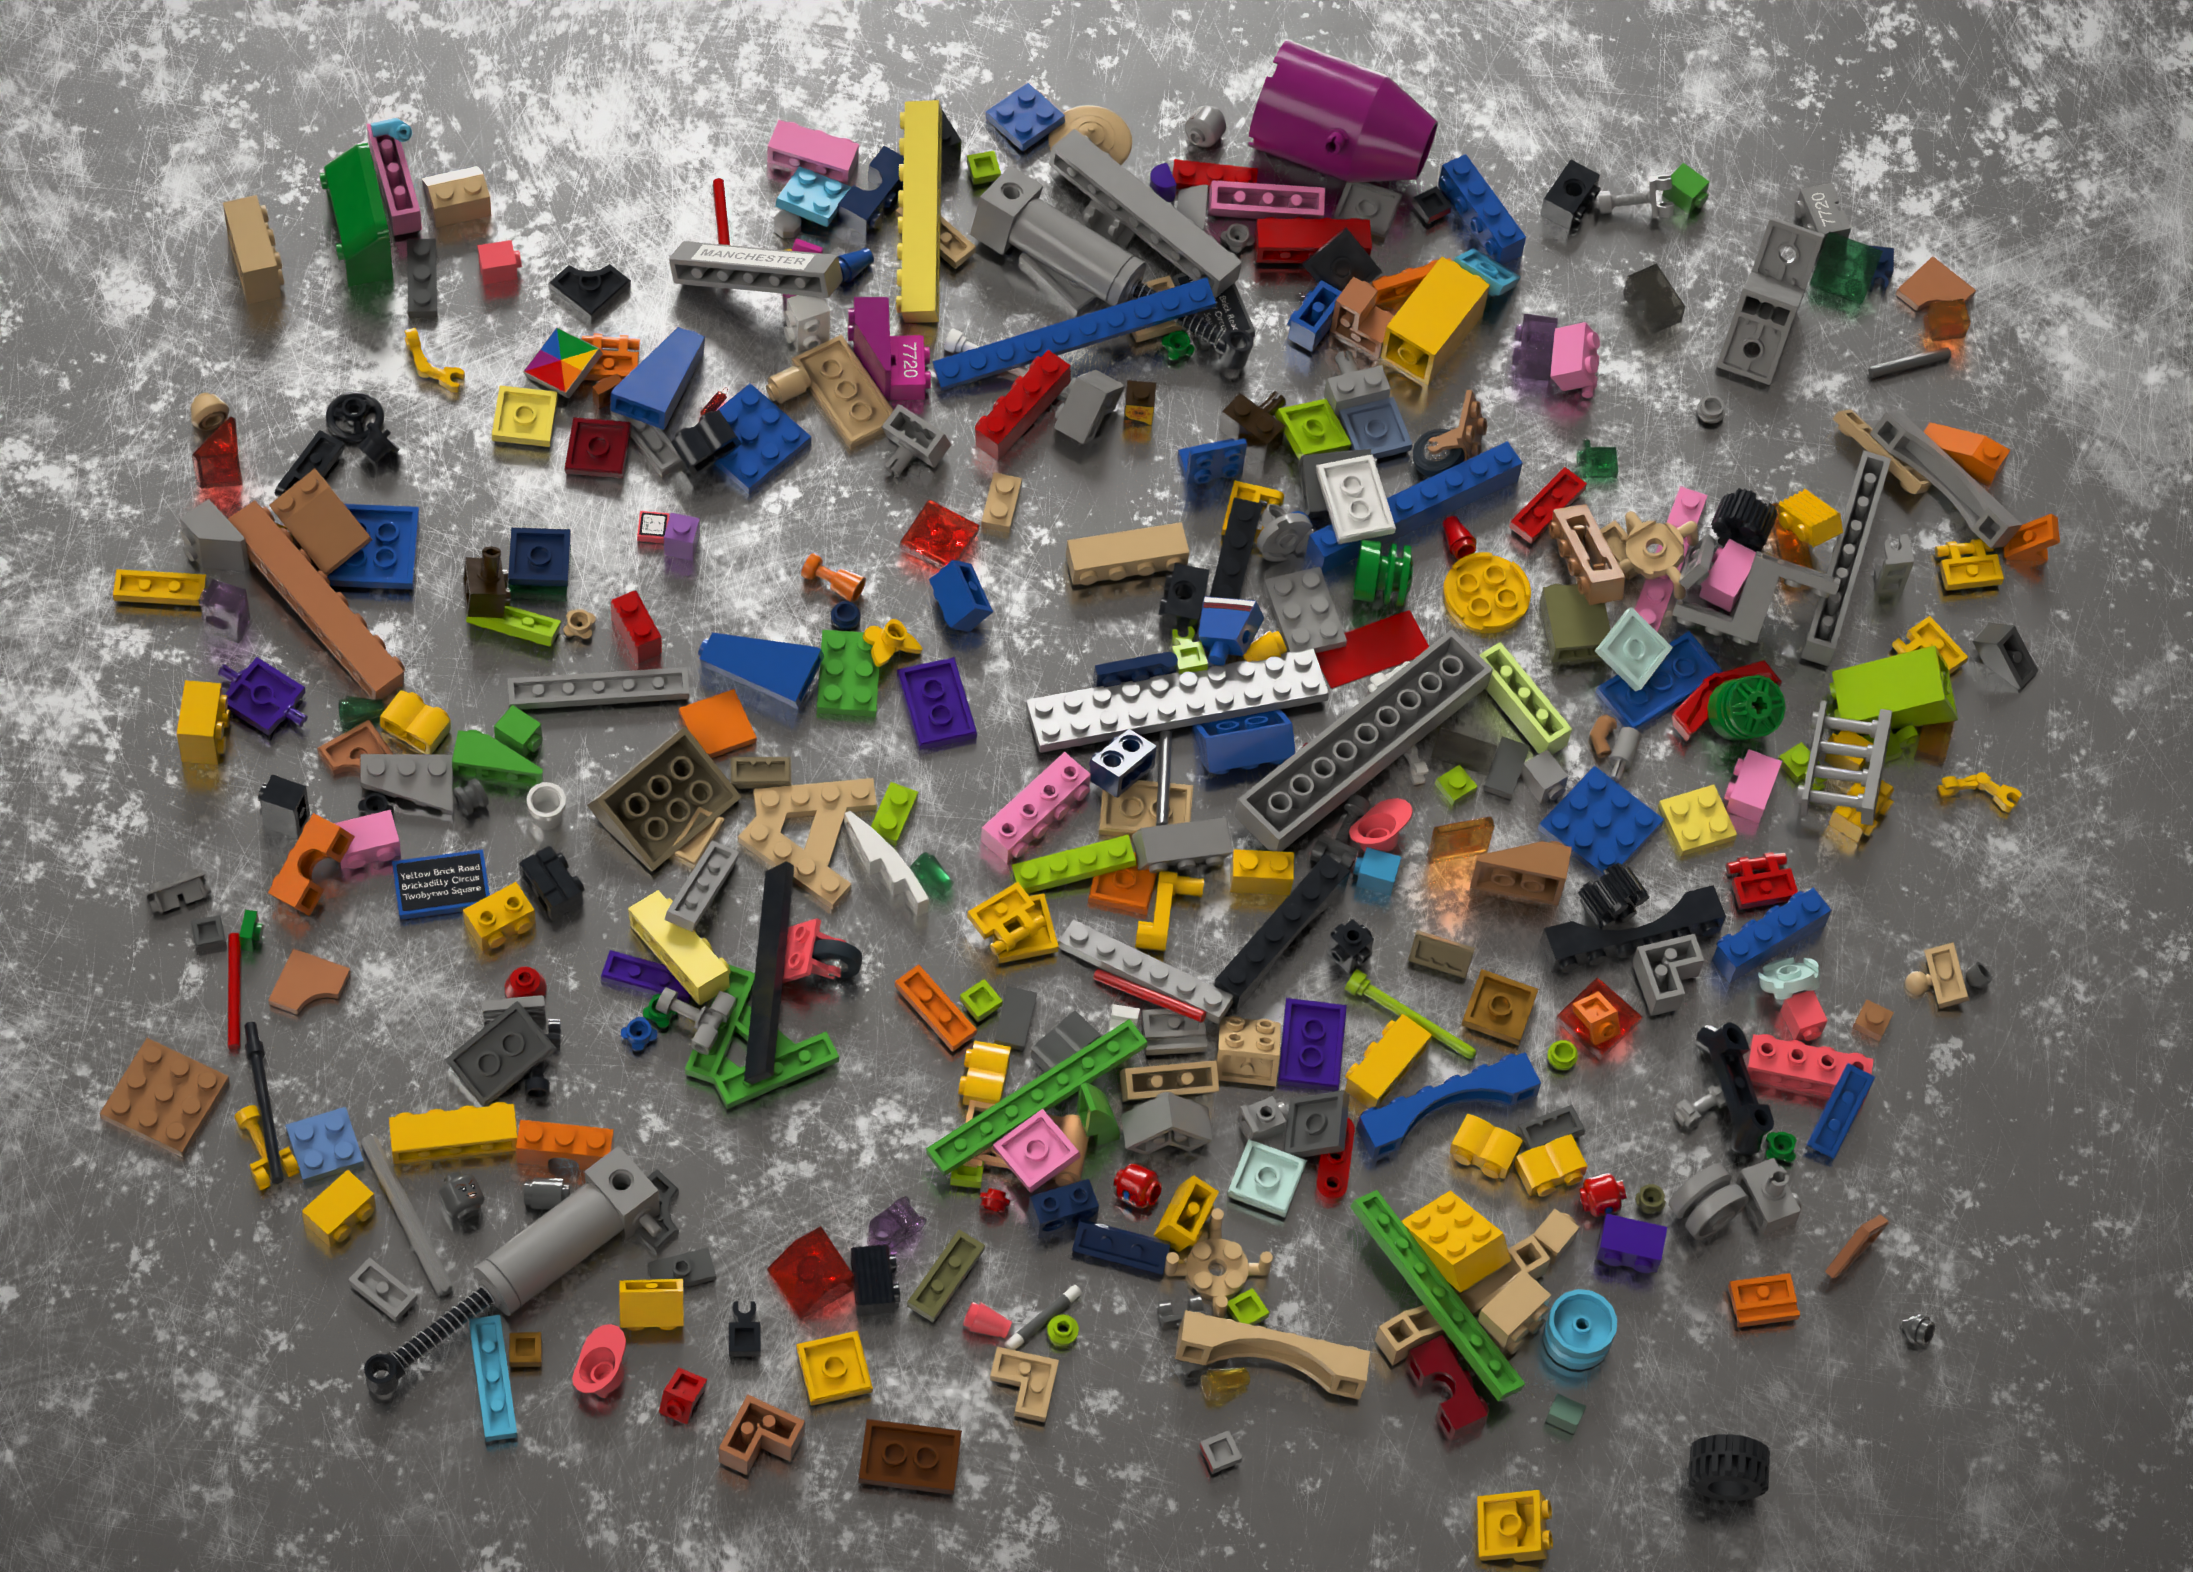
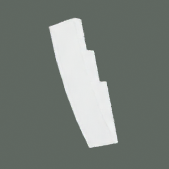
M851 811L844 814V828L869 876L881 872L893 896L904 892L916 916L927 913L929 898L914 873L896 850Z

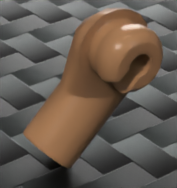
M1602 715L1597 718L1590 731L1589 736L1598 758H1604L1611 754L1606 737L1609 733L1613 732V729L1617 728V721L1609 715Z

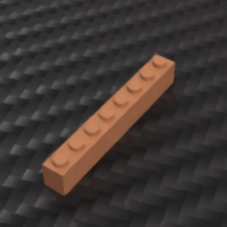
M254 500L228 518L233 526L244 536L249 559L375 704L404 684L405 668L402 662L396 656L391 657L385 650L386 645L383 640L376 634L373 636L367 629L368 626L364 618L359 613L354 614L350 610L344 595L341 592L336 593L329 586L330 581L321 570L316 571L311 565L312 562L308 554L303 549L298 550L289 532L285 528L280 529L276 525L275 519L267 507H261Z

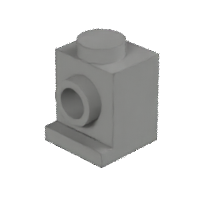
M1273 1096L1246 1106V1104L1240 1106L1238 1121L1247 1139L1256 1142L1283 1133L1286 1120L1288 1119L1285 1105L1282 1102L1276 1103Z

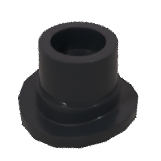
M372 422L367 424L369 429L367 437L358 446L376 464L391 450L395 452L400 450L394 442L387 439L391 432L386 429L382 433Z

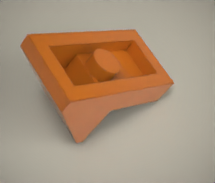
M2051 513L2023 524L2004 547V557L2007 560L2047 561V548L2060 543L2058 517Z

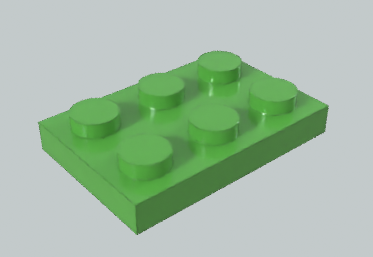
M822 630L821 650L824 654V659L819 670L817 713L876 717L879 667L874 664L871 656L873 645L863 640L864 632Z

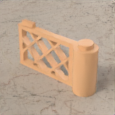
M970 1100L965 1123L973 1119L975 1110L984 1112L995 1104ZM1049 1115L1077 1148L1081 1156L1055 1175L1053 1179L1060 1186L1079 1182L1082 1176L1089 1137L1086 1136L1079 1115H1065L1063 1117ZM993 1146L963 1164L964 1166L977 1168V1166H982L984 1161L986 1165L1010 1169L996 1153Z

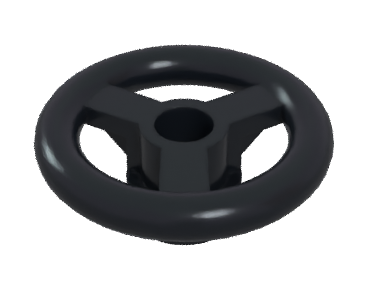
M360 391L346 392L337 396L329 404L326 411V424L331 433L337 438L347 442H361L367 437L369 429L364 431L362 425L365 414L373 408L375 411L374 424L381 429L384 422V410L380 402L368 393ZM334 417L347 420L349 424L353 425L355 434L341 430L336 425Z

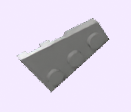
M360 754V787L395 798L397 796L414 801L417 805L423 807L427 805L442 810V813L452 815V755Z

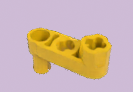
M1159 871L1153 922L1138 921L1135 948L1157 951L1166 950L1172 896L1175 897V894H1183L1202 898L1204 878L1177 876V872Z

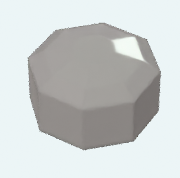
M781 210L774 216L775 233L782 238H794L801 232V216Z

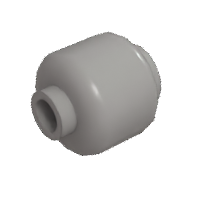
M1200 106L1185 123V132L1190 142L1204 148L1213 146L1226 131V121L1223 113L1212 106Z

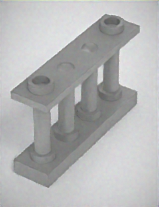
M1821 701L1819 712H1813L1811 729L1815 730L1805 784L1804 786L1799 785L1796 802L1802 803L1801 815L1807 816L1810 802L1856 808V811L1861 812V824L1873 825L1891 732V710L1880 709L1878 720H1873L1871 723L1828 717L1827 701ZM1824 728L1870 734L1871 738H1875L1874 744H1868V747L1822 741ZM1819 753L1866 759V762H1870L1869 769H1863L1862 772L1817 765ZM1819 777L1861 783V787H1865L1864 794H1858V796L1812 789L1814 778Z

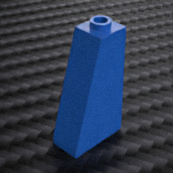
M677 327L612 390L610 411L664 430L704 355L705 336L692 330Z
M713 632L709 640L704 639L698 651L699 660L703 667L799 709L824 659L822 650L814 646Z

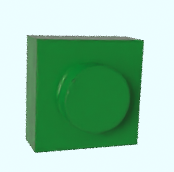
M245 909L239 934L241 950L254 952L256 941L260 942L262 939L264 925L259 923L258 911Z

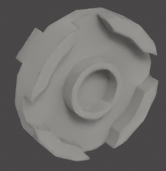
M1269 504L1260 515V521L1264 529L1257 538V547L1266 560L1272 562L1287 560L1286 554L1294 550L1299 554L1307 547L1309 535L1314 533L1312 530L1313 526L1306 515L1301 513L1288 514L1282 507L1276 504Z

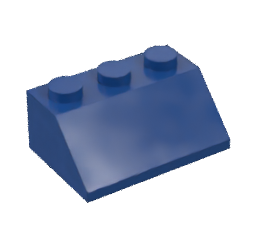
M1281 709L1192 725L1202 764L1209 773L1225 774L1230 772V769L1238 767L1254 769L1259 764L1266 762L1282 764L1296 753L1293 724Z

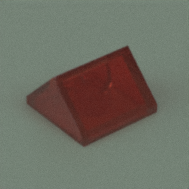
M232 416L192 454L196 485L199 488L243 485L236 419Z

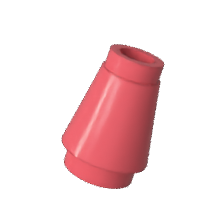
M972 1302L963 1322V1326L968 1327L970 1332L1002 1337L1004 1339L1012 1324V1321L1006 1319L982 1302L979 1304Z

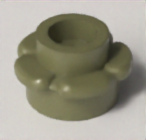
M1655 1184L1641 1187L1640 1193H1637L1635 1197L1636 1204L1641 1206L1642 1211L1647 1214L1662 1211L1666 1204L1664 1191ZM1648 1198H1653L1654 1201L1649 1202Z

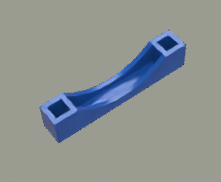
M1526 1052L1519 1055L1509 1054L1493 1065L1483 1064L1476 1067L1470 1074L1462 1077L1454 1075L1448 1078L1444 1084L1436 1087L1431 1085L1423 1087L1413 1096L1407 1098L1405 1096L1397 1097L1382 1108L1371 1107L1359 1116L1356 1129L1373 1160L1399 1150L1405 1138L1419 1122L1443 1107L1471 1101L1495 1102L1512 1106L1536 1097L1541 1081Z

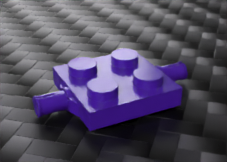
M256 657L247 668L239 673L226 664L222 665V668L219 669L218 675L231 682L229 690L224 694L228 695L227 709L268 736L280 722L287 718L300 727L304 725L303 723H306L308 716L295 709L297 702L306 693L305 687L260 658Z

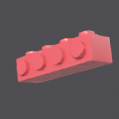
M1753 1034L1745 1064L1749 1077L1753 1082L1830 1097L1847 1063L1872 1074L1874 1059L1866 1058L1860 1053L1847 1054L1837 1052L1833 1048L1826 1046L1819 1048L1808 1046L1798 1040H1779L1769 1034Z

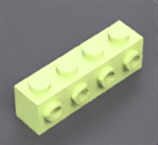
M1499 642L1479 654L1493 668L1489 684L1485 689L1538 754L1548 749L1553 755L1566 747L1572 728L1503 644Z

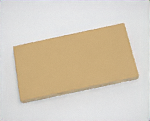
M842 334L792 358L793 366L798 367L801 365L808 373L811 381V386L808 389L850 450L885 433L882 425L894 410Z

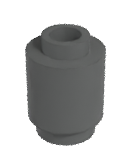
M534 1177L533 1180H525L524 1205H531L532 1209L551 1210L570 1195V1185H564V1179Z

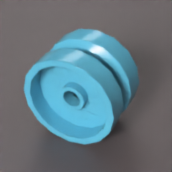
M1577 1289L1564 1293L1555 1300L1544 1326L1543 1341L1548 1354L1557 1363L1569 1369L1584 1370L1595 1367L1605 1359L1617 1332V1317L1614 1308L1603 1296L1590 1290Z

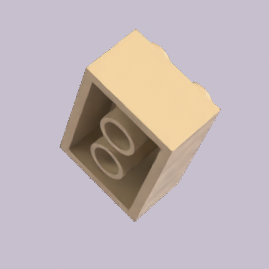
M257 195L223 202L227 236L247 305L281 297L280 285H284L281 270L282 262L279 252L275 250V238L272 228L269 229L266 206H260Z

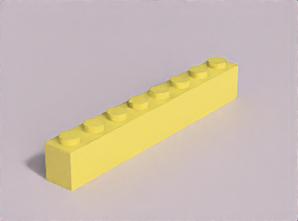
M939 100L905 102V112H900V128L904 129V138L899 140L900 155H904V164H899V180L903 181V190L898 192L899 207L903 208V217H898V232L902 234V243L897 245L898 260H902V269H897V285L901 287V296L896 298L897 313H902L905 323L939 322L942 109Z

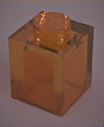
M1964 299L1933 302L1930 304L1928 312L1924 315L1923 319L1925 330L1930 332L1932 342L1965 338L1971 323Z

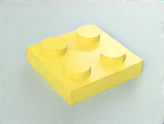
M500 385L492 429V441L550 447L558 392Z
M1714 784L1659 801L1658 808L1680 856L1736 840V830Z

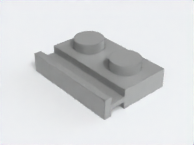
M1168 1009L1142 1010L1143 1035L1147 1040L1145 1055L1207 1052L1205 1020L1200 1023Z

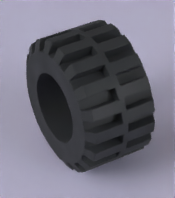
M1717 1434L1699 1438L1690 1446L1689 1486L1701 1495L1718 1500L1740 1501L1762 1496L1769 1488V1447L1753 1438L1734 1434Z

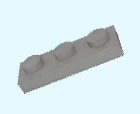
M1709 533L1687 552L1679 583L1687 590L1694 583L1697 586L1700 585L1709 576L1708 570L1712 565L1711 559L1715 554L1713 551L1716 540Z

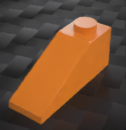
M1931 422L1924 430V433L1973 479L1989 488L2004 468L2010 453V449L1985 435Z

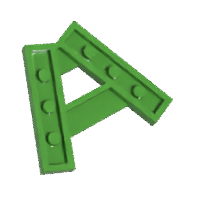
M729 965L731 971L729 974L730 988L723 992L736 998V1006L727 1022H721L718 1027V1038L709 1054L704 1055L694 1049L692 1050L685 1067V1074L713 1083L726 1108L729 1109L839 1062L840 1056L827 1031L795 1044L778 1030L773 1076L753 1085L745 1082V1066L739 1068L725 1055L735 1031L748 1041L751 1007L747 1004V1001L754 986L755 973Z

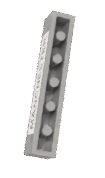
M683 241L669 258L672 278L675 284L829 298L843 280L838 255Z

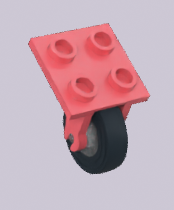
M818 918L788 927L783 983L809 976L811 973L829 979H834V977H853L861 969L862 953L858 948L846 943L842 939L833 938L819 932L821 920Z

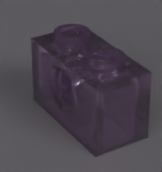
M1524 313L1522 324H1516L1514 341H1519V347L1514 348L1512 365H1517L1516 377L1550 381L1555 328H1557L1558 318Z
M212 579L208 589L204 588L199 598V606L202 607L201 620L204 621L205 631L207 634L240 643L250 621L246 589Z

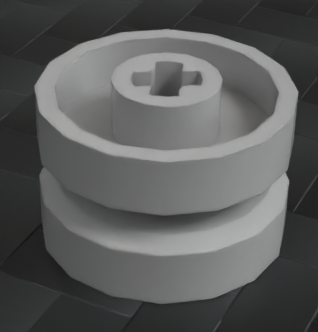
M1721 1163L1712 1164L1694 1175L1669 1200L1668 1206L1678 1218H1687L1685 1227L1696 1240L1706 1238L1724 1227L1743 1210L1749 1200L1748 1195L1740 1185H1730L1732 1175Z

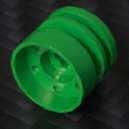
M1362 539L1358 554L1353 600L1372 603L1377 590L1383 591L1384 605H1389L1391 592L1396 593L1395 605L1403 607L1405 598L1411 588L1414 563L1411 555V546L1404 545L1401 558L1396 557L1397 544L1392 543L1388 556H1383L1381 542Z
M1754 675L1725 681L1717 686L1710 695L1707 710L1709 721L1720 736L1731 741H1741L1768 736L1777 730L1784 719L1786 706L1784 695L1776 683L1770 678Z

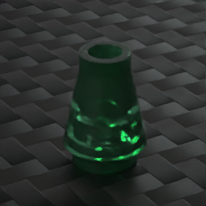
M346 696V699H340L338 704L340 721L351 726L380 717L384 712L383 700Z
M925 851L910 866L911 871L918 880L935 889L942 896L955 883L948 876L934 854L930 855Z

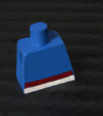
M1204 596L1198 634L1203 647L1210 653L1208 657L1210 663L1223 666L1228 654L1241 656L1246 654L1264 620V615L1256 601Z

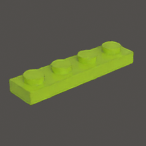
M1128 834L1012 864L1015 881L1019 882L1025 892L1029 894L1134 867L1137 864Z

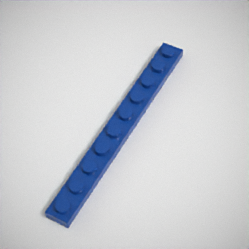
M1206 277L932 361L941 391L1031 364L1037 356L1042 357L1047 350L1058 356L1216 307V301Z

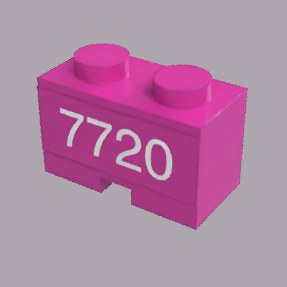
M890 336V400H925V389H931V372L925 371V364H930V348L924 347V336Z

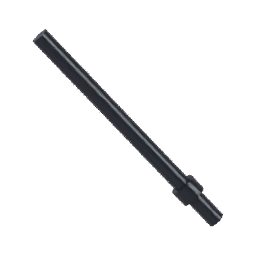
M247 1022L244 1025L247 1039L245 1052L247 1059L251 1062L271 1182L273 1184H280L284 1181L263 1063L265 1056L264 1045L259 1040L256 1022Z

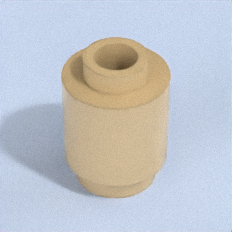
M791 366L769 377L766 390L771 400H777L782 404L806 392V388L811 386V381L803 366Z

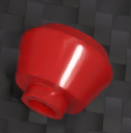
M524 966L517 968L508 976L504 988L507 998L545 996L547 984L541 973L531 967Z

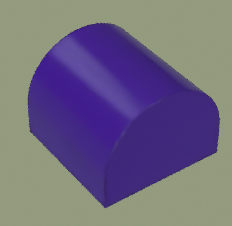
M1167 163L1159 164L1151 171L1149 186L1166 202L1174 201L1177 184Z

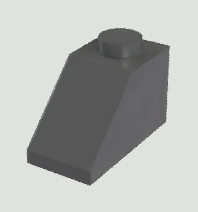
M1989 623L1972 641L1984 664L2017 689H2022L2038 672L2015 625Z

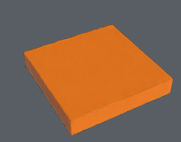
M735 689L679 708V715L684 726L687 727L710 758L757 742V737Z
M1134 852L1137 866L1093 877L1088 902L1147 915L1157 873H1150L1149 869L1139 870L1136 853Z

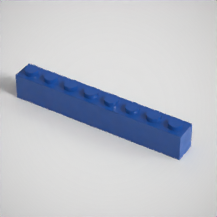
M1507 441L1386 498L1396 527L1395 533L1364 540L1381 542L1382 546L1507 487L1519 480L1523 462ZM1331 524L1309 535L1306 553L1314 565L1320 567L1322 573H1325L1357 558L1361 540L1338 544L1333 525Z

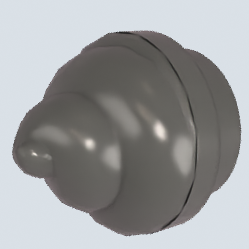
M1919 1314L1916 1317L1913 1316L1908 1320H1903L1902 1329L1912 1344L1916 1346L1920 1344L1928 1345L1935 1332V1323L1930 1321L1928 1316Z

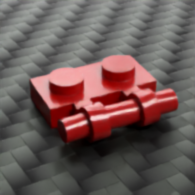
M1773 852L1763 853L1762 857L1748 859L1746 856L1737 858L1735 862L1726 863L1729 875L1736 873L1741 875V877H1735L1732 880V887L1739 910L1786 902L1798 892L1791 868L1779 870L1778 866L1787 864L1785 853L1775 855ZM1765 868V870L1767 871L1764 873L1753 874V870Z

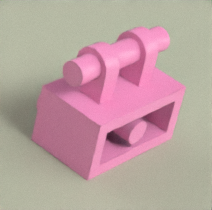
M1586 322L1555 328L1550 377L1562 391L1582 388V396L1591 398L1593 397L1594 389L1597 387L1598 378L1595 376V373L1599 366L1597 349L1600 347V339L1598 334Z

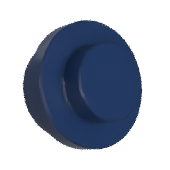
M842 601L834 606L831 611V621L839 629L850 630L855 628L860 622V610L852 602Z

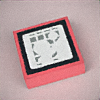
M640 511L637 541L664 544V535L670 513Z

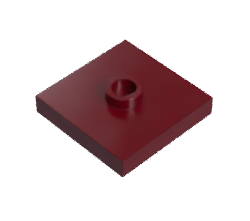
M573 417L564 468L565 473L623 478L632 430L631 422Z

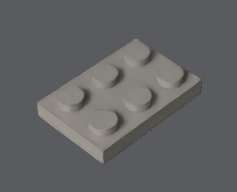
M1320 567L1264 579L1263 586L1287 653L1314 649L1315 653L1346 646L1347 639Z

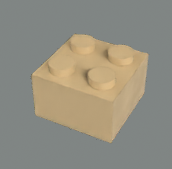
M1523 1270L1481 1309L1477 1321L1503 1355H1506L1508 1352L1514 1354L1524 1343L1522 1338L1529 1332L1535 1334L1545 1323L1543 1317L1550 1309L1548 1303L1551 1294Z

